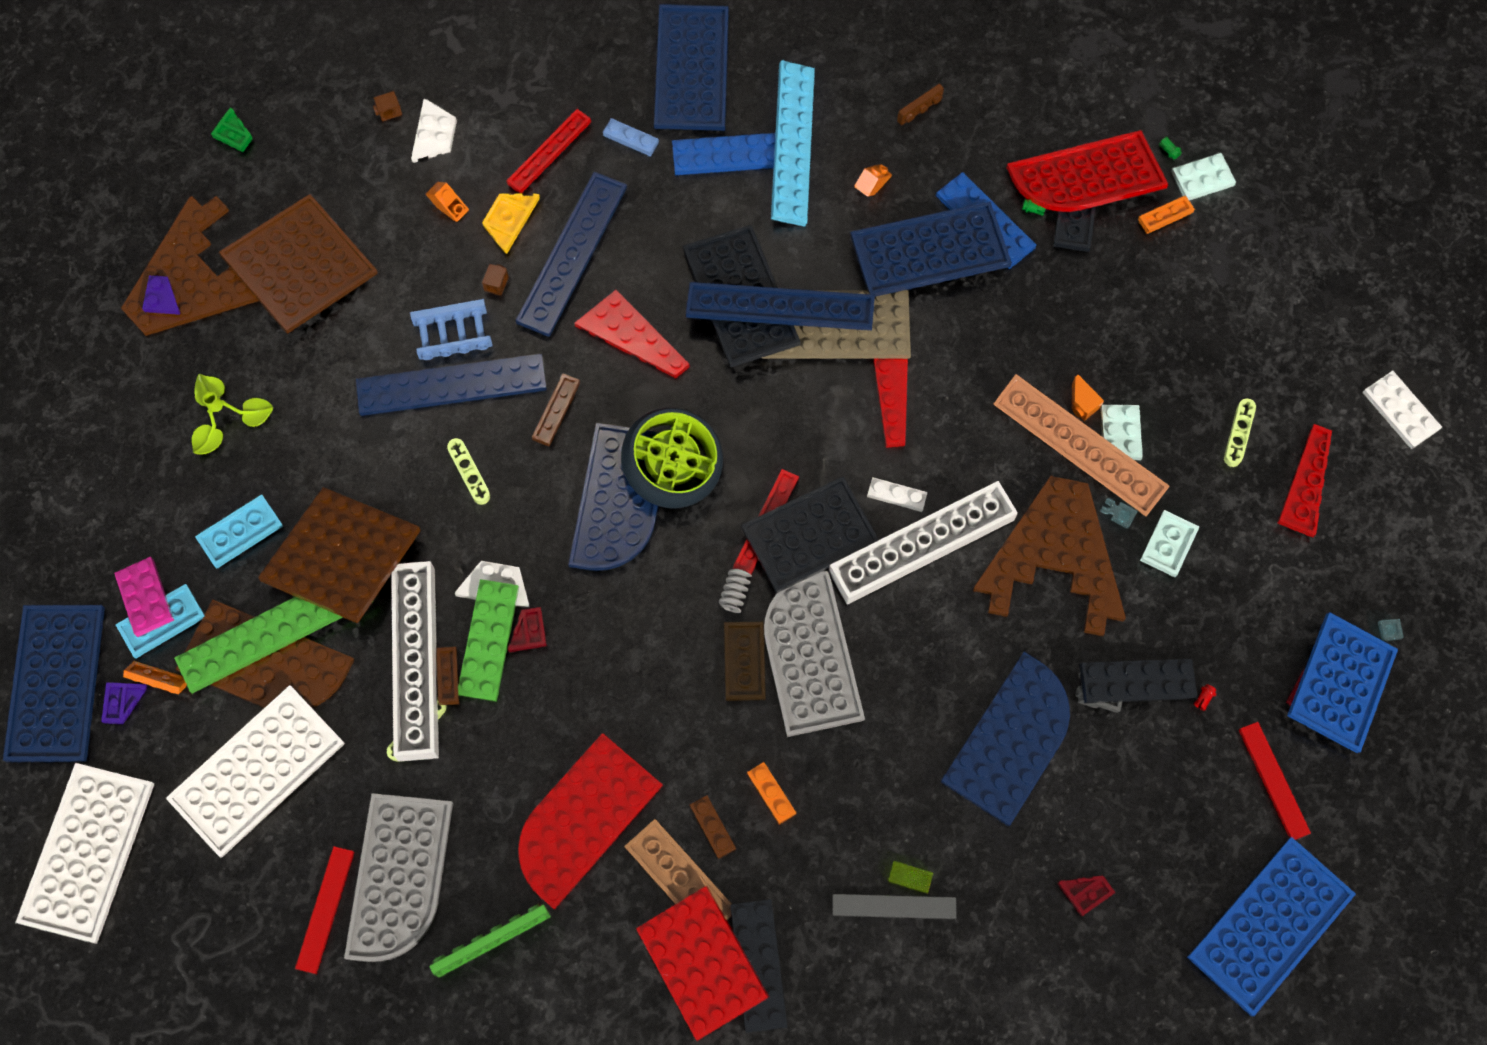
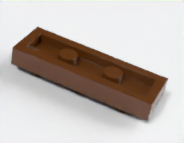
M940 83L898 112L897 121L901 126L906 122H911L919 113H924L932 104H937L941 101L944 88Z
M436 648L439 706L459 704L457 648Z
M707 795L689 805L718 859L736 850Z

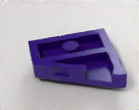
M149 275L142 308L144 312L180 315V309L178 308L168 277Z
M106 682L101 722L124 724L147 690V685Z

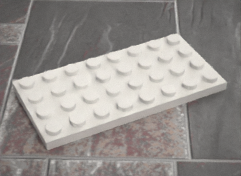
M289 685L166 799L216 854L222 858L345 743L295 689Z
M75 763L16 923L97 944L154 783Z

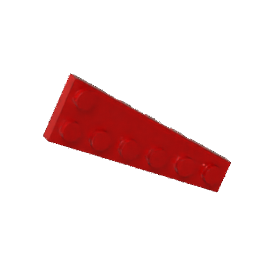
M873 358L886 448L905 446L908 358Z
M1316 424L1310 430L1277 522L1282 526L1312 538L1317 532L1318 512L1322 500L1321 493L1324 486V474L1327 467V456L1332 435L1331 430Z

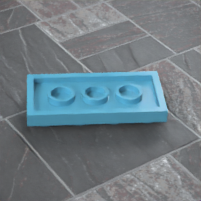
M260 495L195 537L217 569L282 528L283 525L263 495Z
M187 584L166 595L174 621L139 637L135 636L129 617L116 624L134 658L140 657L205 617Z

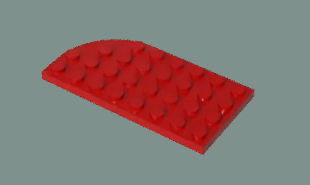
M1141 130L1007 164V170L1015 187L1025 198L1031 199L1033 203L1040 207L1061 212L1084 210L1166 189L1168 186V182Z
M603 733L533 810L521 832L519 861L524 877L533 891L554 910L663 786Z

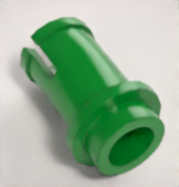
M1168 137L1159 143V146L1169 154L1170 159L1175 160L1182 153L1180 151L1181 148L1176 147Z
M1025 199L1022 210H1025L1026 213L1029 211L1041 216L1044 215L1046 209L1036 205L1031 199Z

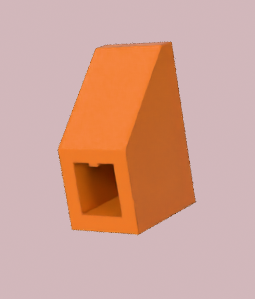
M881 164L865 168L854 187L868 197L875 195L890 179L892 174L888 172V168Z
M437 182L426 193L432 203L455 222H458L469 210L446 182Z

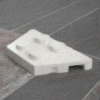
M426 99L423 100L411 157L412 162H418V159L426 156L431 158L438 154L451 152L457 122L456 117Z
M481 561L455 592L457 597L476 600L480 579L519 585L516 607L525 609L530 607L519 567Z

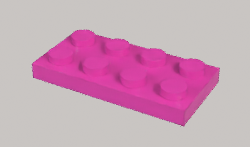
M148 557L114 573L136 637L174 621L152 557Z

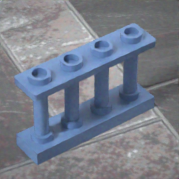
M484 299L410 312L414 327L418 326L420 330L422 348L416 349L420 360H430L438 356L447 357L454 353H468L476 349L485 350L493 346L491 337L484 334L481 317L483 314H487ZM473 316L478 338L466 339L463 319ZM456 320L459 341L448 343L445 327L446 321ZM437 323L441 344L430 346L427 325Z

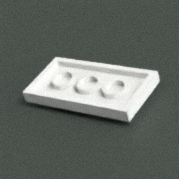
M1391 371L1362 392L1410 449H1413L1442 428L1394 371Z

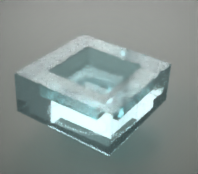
M1400 619L1380 620L1378 622L1382 641L1401 640L1404 638Z

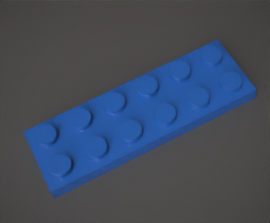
M776 133L672 140L675 175L774 168Z
M963 172L936 193V197L949 210L991 202L1012 262L1011 267H1007L1008 269L1012 268L1036 248V244Z

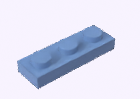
M612 118L603 131V136L648 156L652 155L659 143L658 138Z

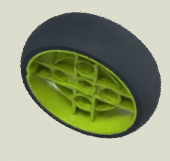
M662 408L643 415L630 427L623 441L621 463L628 483L643 499L665 508H683L701 501L714 489L722 472L723 452L716 433L700 416L684 409ZM664 425L671 426V430L660 432L652 438L642 436L644 432L651 428ZM689 433L700 442L707 457L700 455L699 448L696 442L689 436ZM673 438H678L681 443H676ZM650 449H655L658 455L652 454ZM637 458L644 460L648 473L656 480L655 484L644 475ZM686 461H691L694 467L688 466ZM663 472H668L671 478L665 477ZM693 477L703 480L701 484L693 489L673 491L674 486L686 483Z

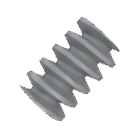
M730 569L728 571L729 576L726 578L727 584L723 587L725 591L721 593L722 598L719 599V604L725 610L741 613V609L737 606H743L744 603L739 599L746 598L742 591H748L744 584L749 585L751 583L746 577H752V575L740 569Z

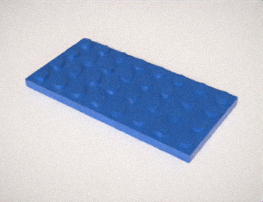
M1290 837L1187 958L1253 1017L1356 893L1295 839Z

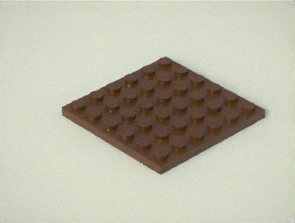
M311 194L219 251L223 260L287 334L378 274L376 268Z
M323 487L258 578L263 583L358 624L421 530L417 525Z

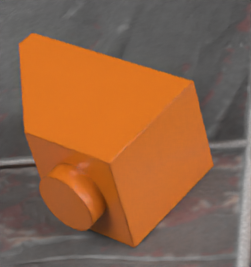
M1077 375L1072 383L1071 408L1078 418L1085 421L1101 408L1104 400Z

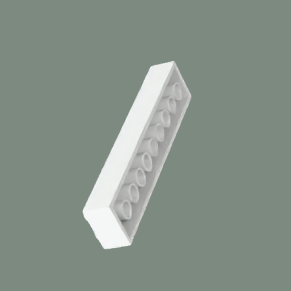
M999 481L831 564L829 574L848 605L1014 521L1018 512Z
M431 561L398 564L392 572L394 757L398 761L439 758L435 569Z

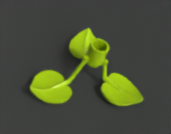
M198 374L195 383V399L200 405L208 408L207 412L209 413L212 427L202 425L194 431L192 435L193 453L207 454L217 449L221 444L223 433L221 430L215 429L216 423L213 412H219L223 406L243 414V422L251 427L259 426L265 422L273 411V406L266 400L252 398L243 403V411L220 399L225 390V386L220 379Z

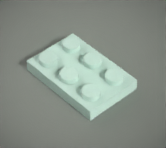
M1221 153L1175 167L1171 171L1182 195H1186L1188 200L1232 187L1236 183Z
M1102 405V437L1133 460H1141L1143 457L1139 405Z
M1164 510L1140 561L1176 577L1199 526Z

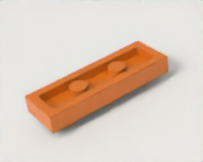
M1185 195L1139 216L1138 221L1148 234L1192 214L1195 209Z
M133 661L124 670L123 677L167 690L170 693L180 694L187 687L183 676Z
M764 762L747 772L750 780L779 825L796 815V811Z

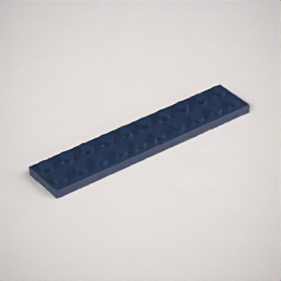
M596 172L593 173L516 319V324L550 337L627 189L626 184Z
M690 282L686 318L872 331L875 295Z
M542 354L356 379L360 416L547 390Z

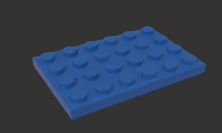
M1330 612L1327 613L1287 716L1355 753L1361 752L1398 649Z

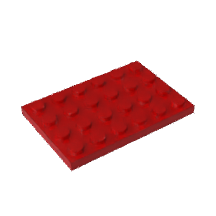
M708 886L701 888L636 928L696 1041L769 998Z

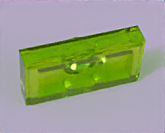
M893 861L888 882L928 893L933 873Z

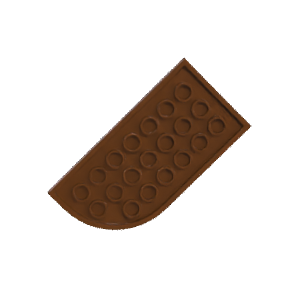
M212 600L205 613V617L201 620L185 652L254 618V616ZM303 637L210 685L263 708L269 705L290 685L311 708H314L325 702L338 690L345 680L354 662V658ZM177 665V667H176L175 670L181 673V671H180V669H179V667H178V665Z

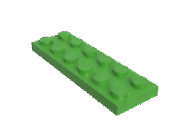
M480 579L458 686L459 696L497 702L519 585Z
M537 904L529 908V913L522 917L520 914L512 917L509 920V924L503 927L500 924L492 928L490 934L484 937L479 935L473 938L470 945L466 947L464 945L458 946L452 950L453 954L447 957L442 955L434 959V964L429 966L432 973L441 977L551 918L547 908L544 905L540 906Z

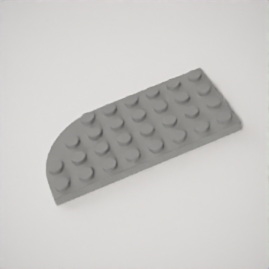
M829 571L819 572L778 592L770 603L765 617V644L787 737L865 720Z
M371 794L344 959L364 962L390 960L412 949L425 936L437 911L453 808L452 801Z

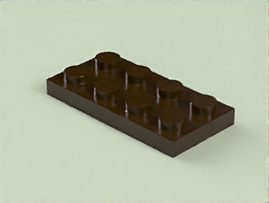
M724 622L726 701L765 700L763 622Z

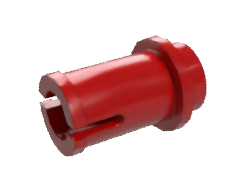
M1208 684L1201 688L1202 692L1194 703L1197 708L1201 705L1200 710L1203 711L1206 710L1212 697L1216 696L1215 692L1217 691Z

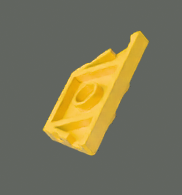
M499 194L483 220L484 228L505 253H508L539 201V194H533V196Z

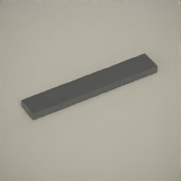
M833 894L832 916L956 919V898Z

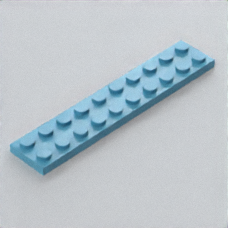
M781 61L778 79L771 219L805 226L808 215L814 68Z

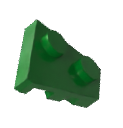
M232 108L228 109L211 133L213 138L242 152L253 139Z

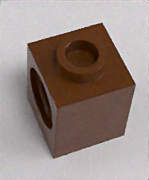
M394 91L374 97L376 105H373L376 116L380 115L382 121L402 115Z
M489 264L482 281L484 291L502 296L509 278L508 271L504 266Z

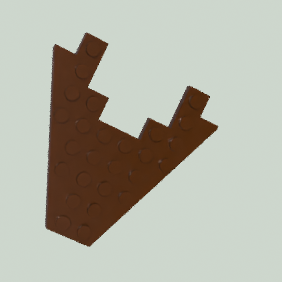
M192 196L189 197L121 307L123 312L145 336L259 301L230 267L217 276L198 256L211 245L210 241L201 232L229 212L228 208L217 196L203 206ZM149 275L169 278L178 308L180 309V315L144 312L142 308Z
M1050 476L985 570L973 591L991 595L988 613L1007 617L1014 581L1033 584L1036 567L1073 574L1070 592L1089 596L1084 633L1103 636L1105 634L1107 618L1124 622L1126 616L1088 483Z

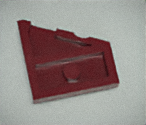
M541 607L521 610L518 624L513 632L512 641L508 646L509 652L547 646Z
M1103 875L1076 880H1064L1058 883L1081 917L1115 893Z

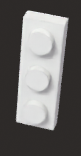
M872 477L867 497L922 512L928 492Z

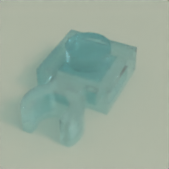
M1107 498L1105 503L1110 505V508L1103 506L1100 511L1104 514H1112V521L1128 529L1138 511L1122 502L1117 506L1112 499Z

